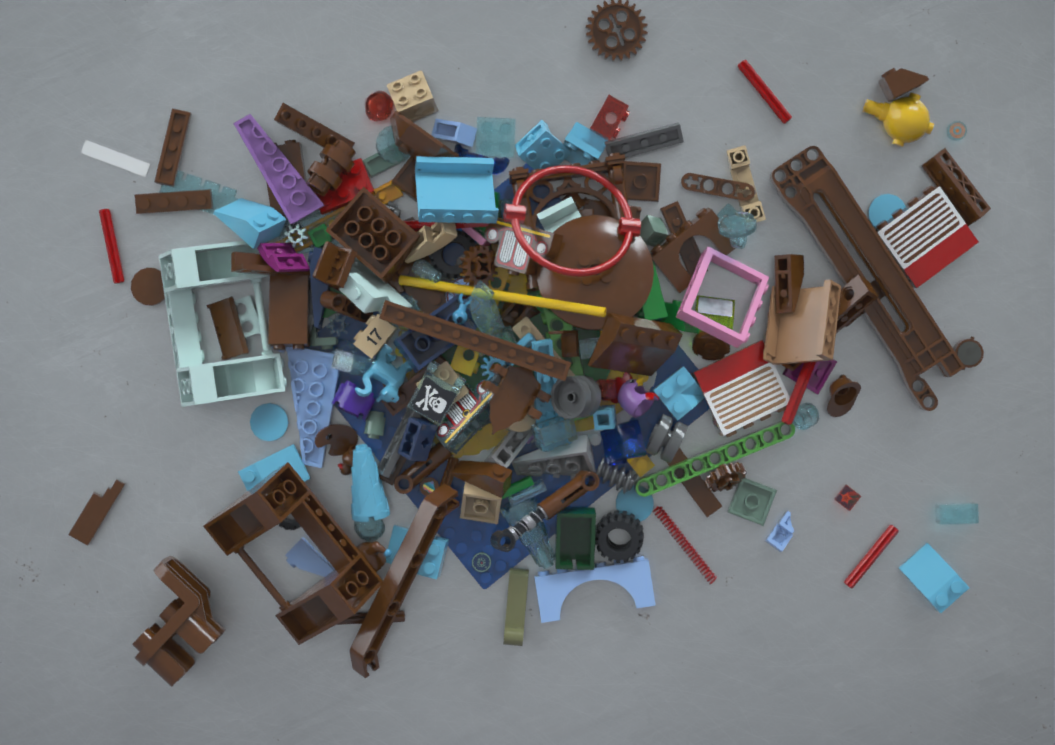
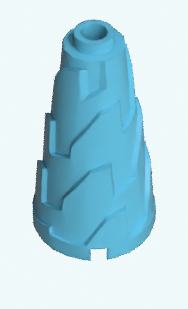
M367 444L355 446L356 449L353 450V467H351L352 520L369 522V518H374V521L386 518L390 515V507L382 480L379 477L377 463L374 461L371 448L367 447Z

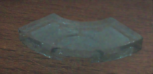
M479 280L471 294L470 310L476 326L482 333H486L497 321L491 308V299L494 292Z

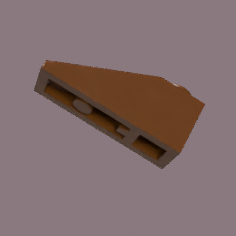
M775 255L776 313L795 312L804 277V255Z
M460 460L451 472V475L502 498L511 486L512 470L497 463Z

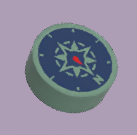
M479 552L474 555L472 566L476 571H487L491 566V558L487 553Z

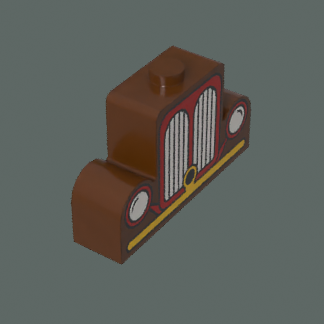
M497 218V223H489V226L485 229V239L489 243L498 245L494 265L508 269L507 273L519 276V273L534 276L538 263L528 256L518 243L512 229V223L504 222L501 218ZM520 224L525 239L540 256L546 259H553L559 254L563 235Z

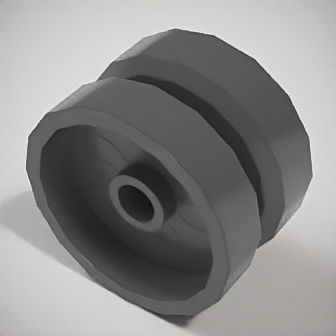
M587 375L567 376L566 381L558 379L551 391L553 409L559 416L565 419L589 417L598 410L601 403L599 385L593 378Z
M663 414L649 437L645 452L655 456L663 447L660 458L671 463L688 426L678 421L670 431L673 420L671 417Z

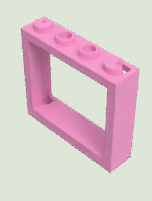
M708 246L701 253L676 318L738 348L749 339L750 333L748 331L756 321L754 315L763 303L761 297L768 290L769 285L767 282L769 277ZM710 261L757 285L739 333L691 310Z

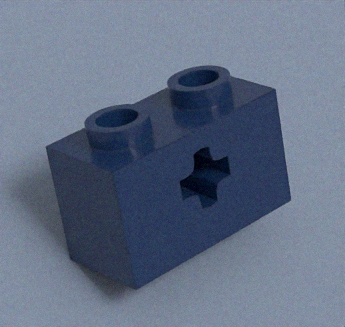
M409 417L398 454L410 461H427L438 425L426 418Z

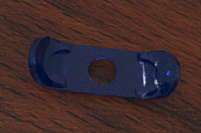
M456 144L454 152L459 155L458 157L490 158L468 152V149H464L460 144ZM495 157L492 174L503 172L508 167L510 160L507 157Z

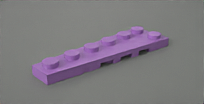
M251 114L233 123L291 225L325 206Z

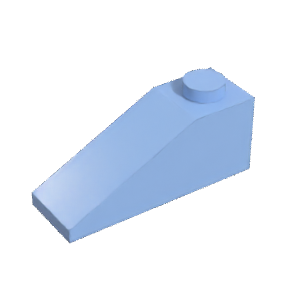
M301 538L285 555L287 557L286 561L293 568L297 566L301 570L326 577L334 570V567L305 538Z

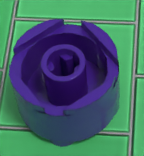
M346 380L345 383L340 384L331 404L335 406L338 403L339 409L357 418L359 415H362V420L366 421L376 401L373 398L374 393L371 392L365 397L359 396L355 392L357 385Z

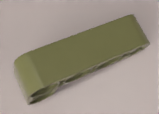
M510 568L503 645L523 646L529 569Z

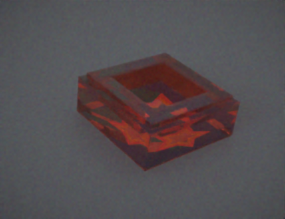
M845 484L834 500L850 511L861 498V495Z

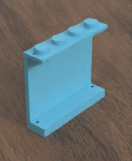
M416 156L415 180L418 222L497 223L499 209L495 207L492 176L494 159Z

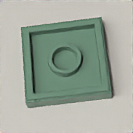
M743 478L736 487L727 512L764 526L777 490Z

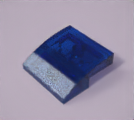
M638 420L617 424L614 429H606L600 432L608 466L627 463V459L646 456V449Z

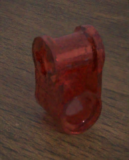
M616 379L596 380L601 391V401L618 399Z

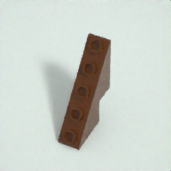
M282 103L274 118L278 124L323 148L326 144L333 146L337 139L344 141L352 148L355 142L285 103Z

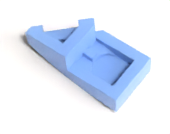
M789 511L783 515L765 540L780 552L784 550L793 536L792 533H794L790 518L791 513Z

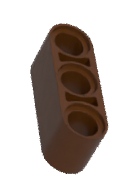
M327 290L320 297V303L323 307L351 319L366 323L373 315V312H362L349 298L342 294Z

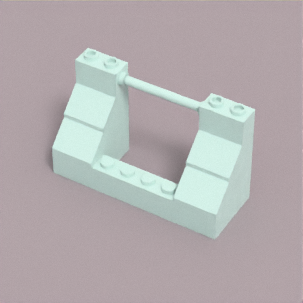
M245 241L171 249L158 255L182 407L284 392L285 387H287L286 377L283 376L282 368H284L283 358L280 357V353L273 354V350H271L268 344L269 334L260 283L262 278L268 277V275L231 272L232 252L260 254L257 248L253 249ZM251 280L254 287L264 351L262 356L203 364L204 352L200 350L199 343L201 342V333L197 330L196 324L199 318L197 312L194 311L196 299L195 294L191 290Z

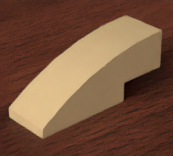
M436 222L432 227L424 225L417 232L420 238L405 259V262L410 263L419 260L450 243L457 237L455 223Z

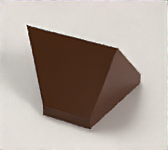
M505 302L496 322L513 331L512 328L523 318L528 317L530 319L541 312L535 306Z

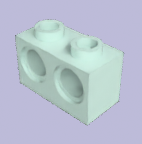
M251 295L235 300L236 308L242 303L247 308L244 314L238 313L245 339L260 334L257 307ZM248 321L253 325V329L249 333L245 332L243 328L244 324Z

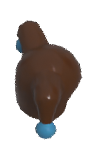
M378 541L363 542L356 547L376 572L386 563V557H390L392 554L390 549L384 548Z

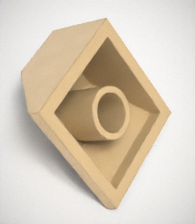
M465 482L460 518L498 524L502 498Z

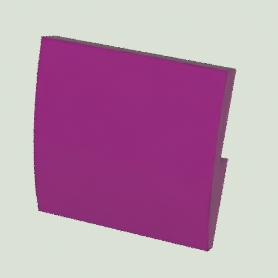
M260 243L257 247L262 258L277 272L310 270L303 253L296 254L291 243Z
M834 359L817 361L807 389L819 394L837 361ZM804 363L794 371L785 368L783 375L797 382Z

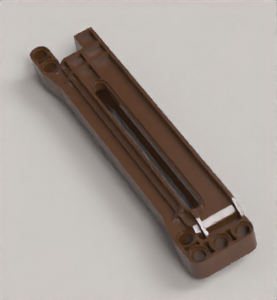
M810 146L774 169L770 174V180L783 201L802 219L844 285H847L857 275L865 278L813 198L814 194L820 196L904 324V330L902 332L899 330L879 298L862 311L896 362L905 386L917 405L922 410L932 411L937 407L938 399L928 383L919 375L936 365L943 377H952L964 369L965 366L835 168L817 146ZM809 150H813L816 153L817 157L815 160H810L807 157ZM792 161L800 163L799 171L791 168ZM777 171H780L784 174V180L782 182H779L775 179V173ZM788 187L793 188L795 191L793 198L787 197L785 193ZM917 380L921 383L919 391L913 389V383ZM926 397H930L932 400V404L928 408L923 403Z

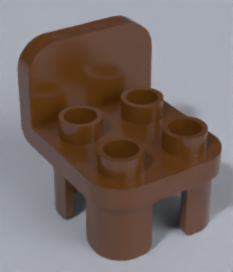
M168 556L153 571L178 598L174 599L159 615L166 624L161 628L157 623H154L132 645L139 651L135 659L142 666L147 664L172 687L195 664L194 657L178 644L173 637L178 634L196 652L201 654L211 644L215 643L226 630L213 619L209 602L211 597L210 588L182 562L173 556Z

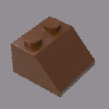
M893 68L881 75L882 79L878 83L887 101L890 102L929 81L928 76L903 68L897 71Z

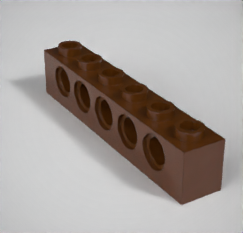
M860 275L852 278L841 289L836 334L879 297L870 282ZM802 363L781 365L791 371H794Z

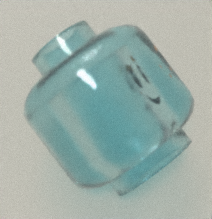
M812 403L799 405L793 420L794 426L800 430H806L816 425L819 421V411Z

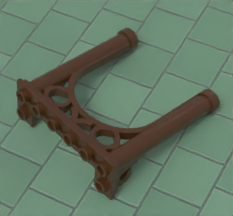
M611 153L608 157H605V162L594 160L590 161L587 165H581L580 163L570 165L583 167L602 175L619 189L628 203L623 175L625 154ZM516 167L509 171V184H512L513 195L515 196L517 190L527 178L542 169H534L529 173V170L524 169V167ZM573 173L552 174L539 179L527 189L520 202V205L526 208L523 225L536 228L537 214L549 202L567 194H586L599 199L609 208L614 219L620 220L621 217H624V213L612 193V202L603 195L607 191L606 187L595 191L588 185L591 178L586 177L584 180L585 188H583L581 184L575 183L572 178L585 176ZM564 180L563 184L557 187V191L553 193L554 188L550 182ZM546 186L549 188L550 193L544 199L538 198L533 194L535 187ZM530 198L532 199V201L539 203V205L534 211L533 216ZM537 273L534 276L526 274V291H539Z

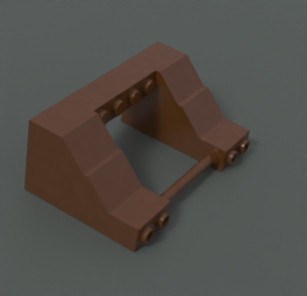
M289 462L273 471L203 525L227 556L233 552L235 554L238 553L280 605V611L275 616L298 645L355 615L383 582ZM290 513L334 567L330 574L291 602L285 601L244 550V545L280 524Z

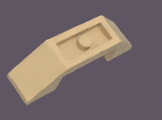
M746 146L727 150L732 181L748 183L755 188ZM736 185L737 197L738 193L744 194V198H747L748 195L752 194V192L749 191V187H746L745 190L738 189L740 185ZM757 192L750 201L738 200L747 225L766 220Z

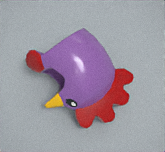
M624 372L623 377H616V386L611 387V393L614 395L611 397V402L619 403L629 415L635 418L646 413L654 403V400H659V397L652 392L645 391L643 387L644 377L636 380L627 372Z

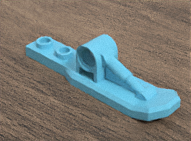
M550 338L531 342L533 350L554 357L553 344ZM534 371L535 379L541 384V390L551 395L553 385L557 379ZM536 398L534 401L535 409L543 413L539 420L536 419L537 445L542 448L564 439L563 417L559 416L553 409L551 399L548 403H543Z

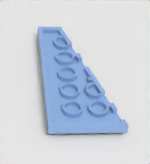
M286 347L293 401L297 415V428L300 435L302 461L304 465L322 468L327 445L318 448L315 446L314 441L317 433L331 424L334 407L331 402L336 394L343 355L310 348L293 350V347Z

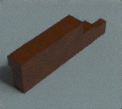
M116 479L111 488L108 487L103 496L93 492L68 535L88 546L125 484Z

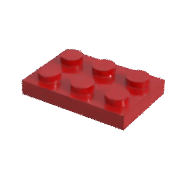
M362 158L353 161L355 165L348 175L341 173L339 177L343 182L336 192L329 190L325 196L314 192L325 205L319 209L322 215L348 205L363 187L371 194H375Z

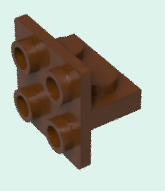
M326 241L314 270L313 278L340 291L339 288H344L357 252L353 249L338 247Z

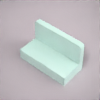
M572 197L537 214L544 230L552 233L566 222L581 217Z

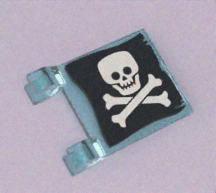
M432 361L429 363L407 407L441 426L457 395L464 386L466 379L459 376L454 385H450L434 375L440 364Z

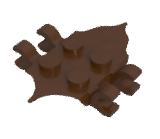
M493 363L489 370L502 377L499 385L496 386L492 382L484 380L480 386L483 390L493 394L489 402L492 435L499 430L507 429L515 422L522 421L526 414L534 420H539L543 413L531 407L536 398L543 403H548L552 396L541 390V384L535 379L532 370L511 365L506 369L497 363Z

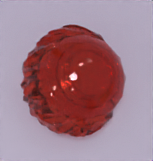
M381 90L370 94L364 103L367 117L372 121L386 120L393 110L392 97Z

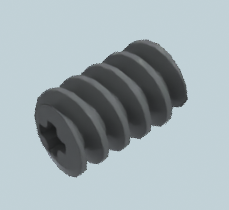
M604 457L596 470L598 477H603L602 484L609 480V487L616 484L617 491L623 487V494L631 490L638 476L636 473L632 477L631 470L625 474V467L618 470L617 463L611 467V460L604 464Z

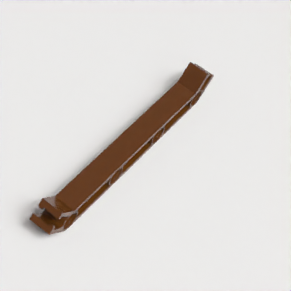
M445 483L427 495L422 501L351 645L350 658L352 668L365 679L369 676L367 665L373 671L380 668L377 653L445 516L460 506L459 501L454 499L458 497V492Z

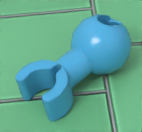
M463 293L458 297L459 308L452 315L453 321L459 325L467 321V305L473 300V297L470 296L468 302L463 304Z

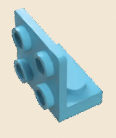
M543 120L515 144L518 156L533 169L558 166L571 154V150L551 134L547 123Z

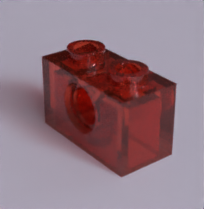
M608 95L590 130L608 141L612 137L616 139L621 130L618 127L621 120L625 122L630 114L628 111L629 105ZM613 114L617 120L615 123L609 124L606 121V116Z

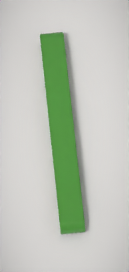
M779 421L636 480L634 490L640 496H649L718 468L722 464L730 463L789 439L795 434V426L793 423L788 425L789 432L783 435L781 427L785 423ZM769 431L772 434V438L769 442H765L763 435ZM748 439H753L754 446L751 449H747L745 446ZM731 446H735L737 450L734 456H729L727 452ZM713 453H717L719 460L713 464L710 462V456ZM699 460L701 468L694 471L692 464L694 461ZM677 468H682L684 472L680 478L674 476V471ZM659 475L666 477V482L663 485H658L656 482ZM642 482H646L648 489L642 493L638 487Z

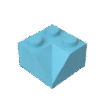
M684 366L680 367L653 389L654 393L677 421L705 398L701 388Z

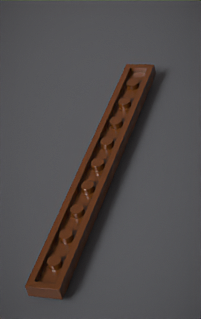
M387 300L384 302L379 317L381 320L562 381H566L571 362Z

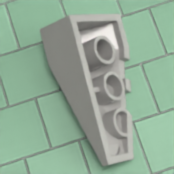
M587 434L567 437L517 457L512 461L517 475L541 476L542 474H553L555 478H559L560 475H569L573 479L581 470L596 473L592 446Z

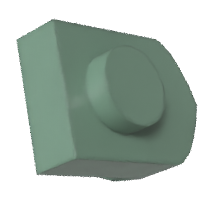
M313 324L310 332V346H322V349H333V345H338L337 337L318 338L317 329Z

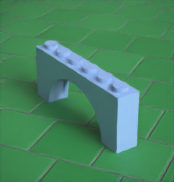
M636 556L632 561L625 563L623 560H620V563H616V560H613L614 563L606 564V561L595 563L594 570H578L576 568L573 570L557 569V572L549 573V570L539 571L538 575H534L541 623L560 620L561 606L566 596L578 585L591 580H608L621 585L633 597L636 608L656 606L648 558L644 559V556Z

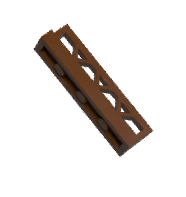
M946 148L921 165L935 185L941 187L967 226L979 220L991 209ZM941 155H942V156L944 157V159L947 161V164L944 163V161L941 159V157H940ZM965 188L969 190L970 194L965 191ZM977 203H978V204L981 206V208L983 209L982 211L978 208Z
M231 253V272L259 275L310 276V270L277 272L266 263L261 254Z

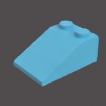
M243 198L221 207L213 213L253 249L257 248L260 243H267L280 236L286 220L273 207Z
M294 444L238 471L247 491L287 462L290 463L303 481L310 479L309 473Z
M397 525L393 526L388 546L392 554L390 557H386V563L392 564L408 528ZM435 536L417 572L418 575L436 580L440 577L449 539Z
M928 543L899 567L902 573L939 613H942L969 589L960 576Z

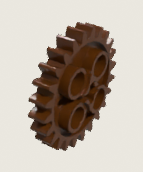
M611 0L609 5L606 1H603L604 7L602 8L600 5H597L598 12L591 11L594 18L588 17L587 19L591 24L586 25V29L591 31L587 32L586 36L592 37L588 44L594 43L595 45L592 50L599 49L598 56L604 53L605 60L612 56V62H614L616 57H619L621 62L624 55L627 59H630V52L636 55L635 48L642 49L640 42H646V39L642 37L648 34L647 31L643 30L648 24L642 23L646 17H639L642 10L635 11L636 4L629 7V0L625 4H622V0H618V3ZM624 13L627 19L624 22H620L617 20L616 15ZM610 14L614 18L616 27L621 28L619 33L625 43L624 46L621 45L617 33L612 32L614 25L609 18ZM603 20L607 21L609 23V28L605 30L601 29L599 27V22ZM630 30L634 33L635 37L630 40L626 39L624 33ZM609 38H614L617 41V45L609 47L606 41Z

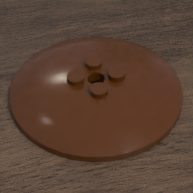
M590 215L566 222L553 232L563 235L559 254L553 259L546 260L556 265L573 269L591 268L592 266L605 263L617 253L625 235H619L618 233L619 220L607 216ZM640 235L639 237H632L629 249L616 265L598 275L584 277L566 276L550 271L537 264L536 272L538 288L542 298L606 308L605 317L550 309L564 322L586 330H603L609 313L627 317L636 315L649 297L654 277L652 257Z

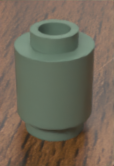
M370 411L366 419L364 434H368V438L379 439V436L384 435L386 418H384L383 412Z

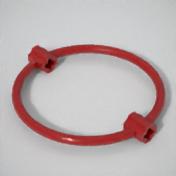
M570 165L548 167L531 175L517 190L512 204H505L503 213L504 222L512 223L515 237L528 256L550 271L574 277L596 275L616 265L629 249L632 237H639L641 230L640 219L632 217V212L625 197L613 183L592 170ZM573 173L591 178L606 187L617 199L624 213V217H621L619 220L618 233L619 235H625L617 253L605 263L585 269L559 266L540 256L529 245L520 227V223L524 224L526 208L520 205V202L532 184L552 174Z

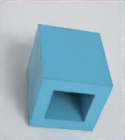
M615 405L599 406L598 410L593 414L595 430L615 428L617 424Z

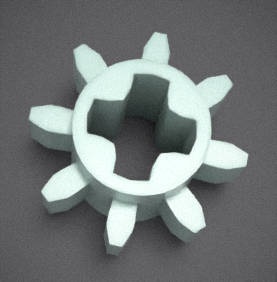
M299 224L294 229L289 225L290 231L284 233L289 238L286 240V243L291 241L293 242L292 246L295 247L296 243L299 242L303 246L302 240L308 239L303 233L307 229H299ZM297 230L301 238L295 241L291 233H295Z

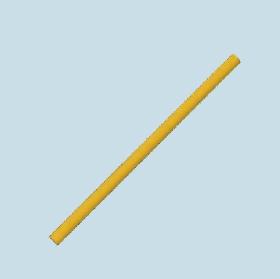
M404 275L399 277V285L455 294L463 293V295L598 317L606 316L605 307Z

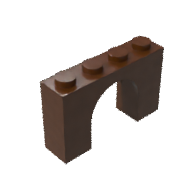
M710 208L699 210L696 213L697 217L692 221L688 220L683 223L681 230L677 233H671L667 236L665 243L662 245L658 244L651 250L652 261H654L657 268L679 294L688 287L692 278L679 259L680 248L688 238L697 235L705 236L717 251L728 255L739 246L732 234Z

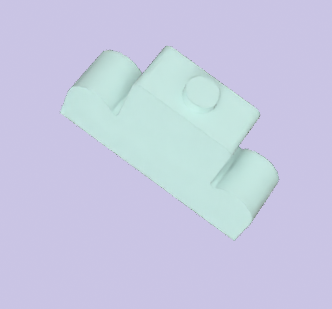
M357 258L354 259L344 288H339L364 313L379 311L381 314L385 300L408 308L413 307L391 285L382 281Z

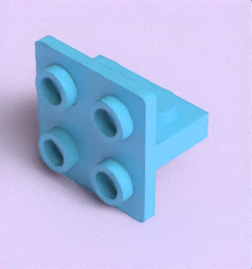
M576 122L563 143L571 150V154L565 160L571 164L580 163L581 165H587L590 161L598 160L606 148L605 142L608 140Z

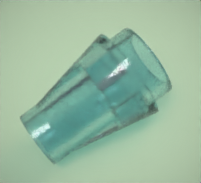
M419 259L414 263L412 271L416 277L435 283L440 280L441 272L437 271L427 260Z

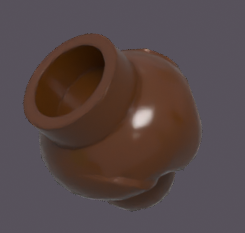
M355 445L349 447V450L342 455L343 463L338 464L339 470L343 475H350L352 473L351 467H353L352 461L353 450L356 449Z

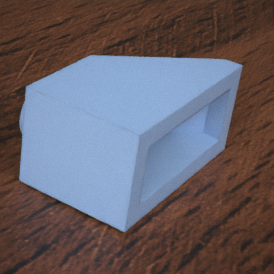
M435 119L431 135L436 139L472 147L477 128L461 122Z

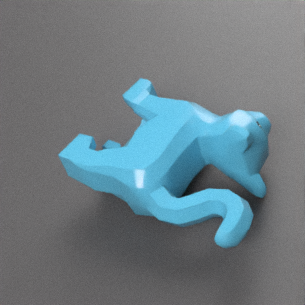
M384 344L377 353L374 363L363 375L362 379L365 389L356 387L355 392L362 397L368 396L372 392L370 378H374L386 385L380 391L376 402L383 400L387 403H396L399 400L398 389L403 384L406 373L412 370L411 366L407 361L398 368L393 366L390 362H393L396 356L390 355L393 349Z

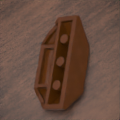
M397 110L390 118L395 145L398 146L402 153L412 156L415 162L416 156H459Z

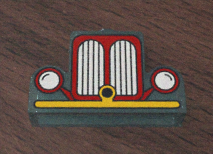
M461 379L469 393L449 407L444 415L447 422H443L437 427L436 437L446 449L454 454H457L490 419L489 402L493 394L480 388L484 380L480 381L476 388Z

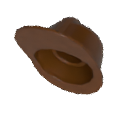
M840 375L829 388L831 398L827 406L828 414L832 417H840L849 412L860 393L861 385L858 382H853L845 375Z

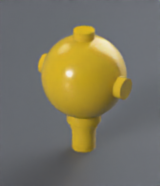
M910 92L909 97L898 98L890 104L887 102L878 103L867 99L862 112L874 115L879 121L883 122L887 134L893 139L892 144L903 147L904 143L919 140L925 133L931 134L934 123L930 122L927 107L920 101L921 96L916 93Z

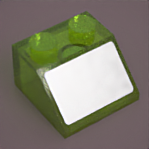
M696 296L695 312L733 330L735 300Z

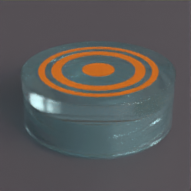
M961 121L950 123L946 131L947 136L954 141L963 139L967 133L966 125Z

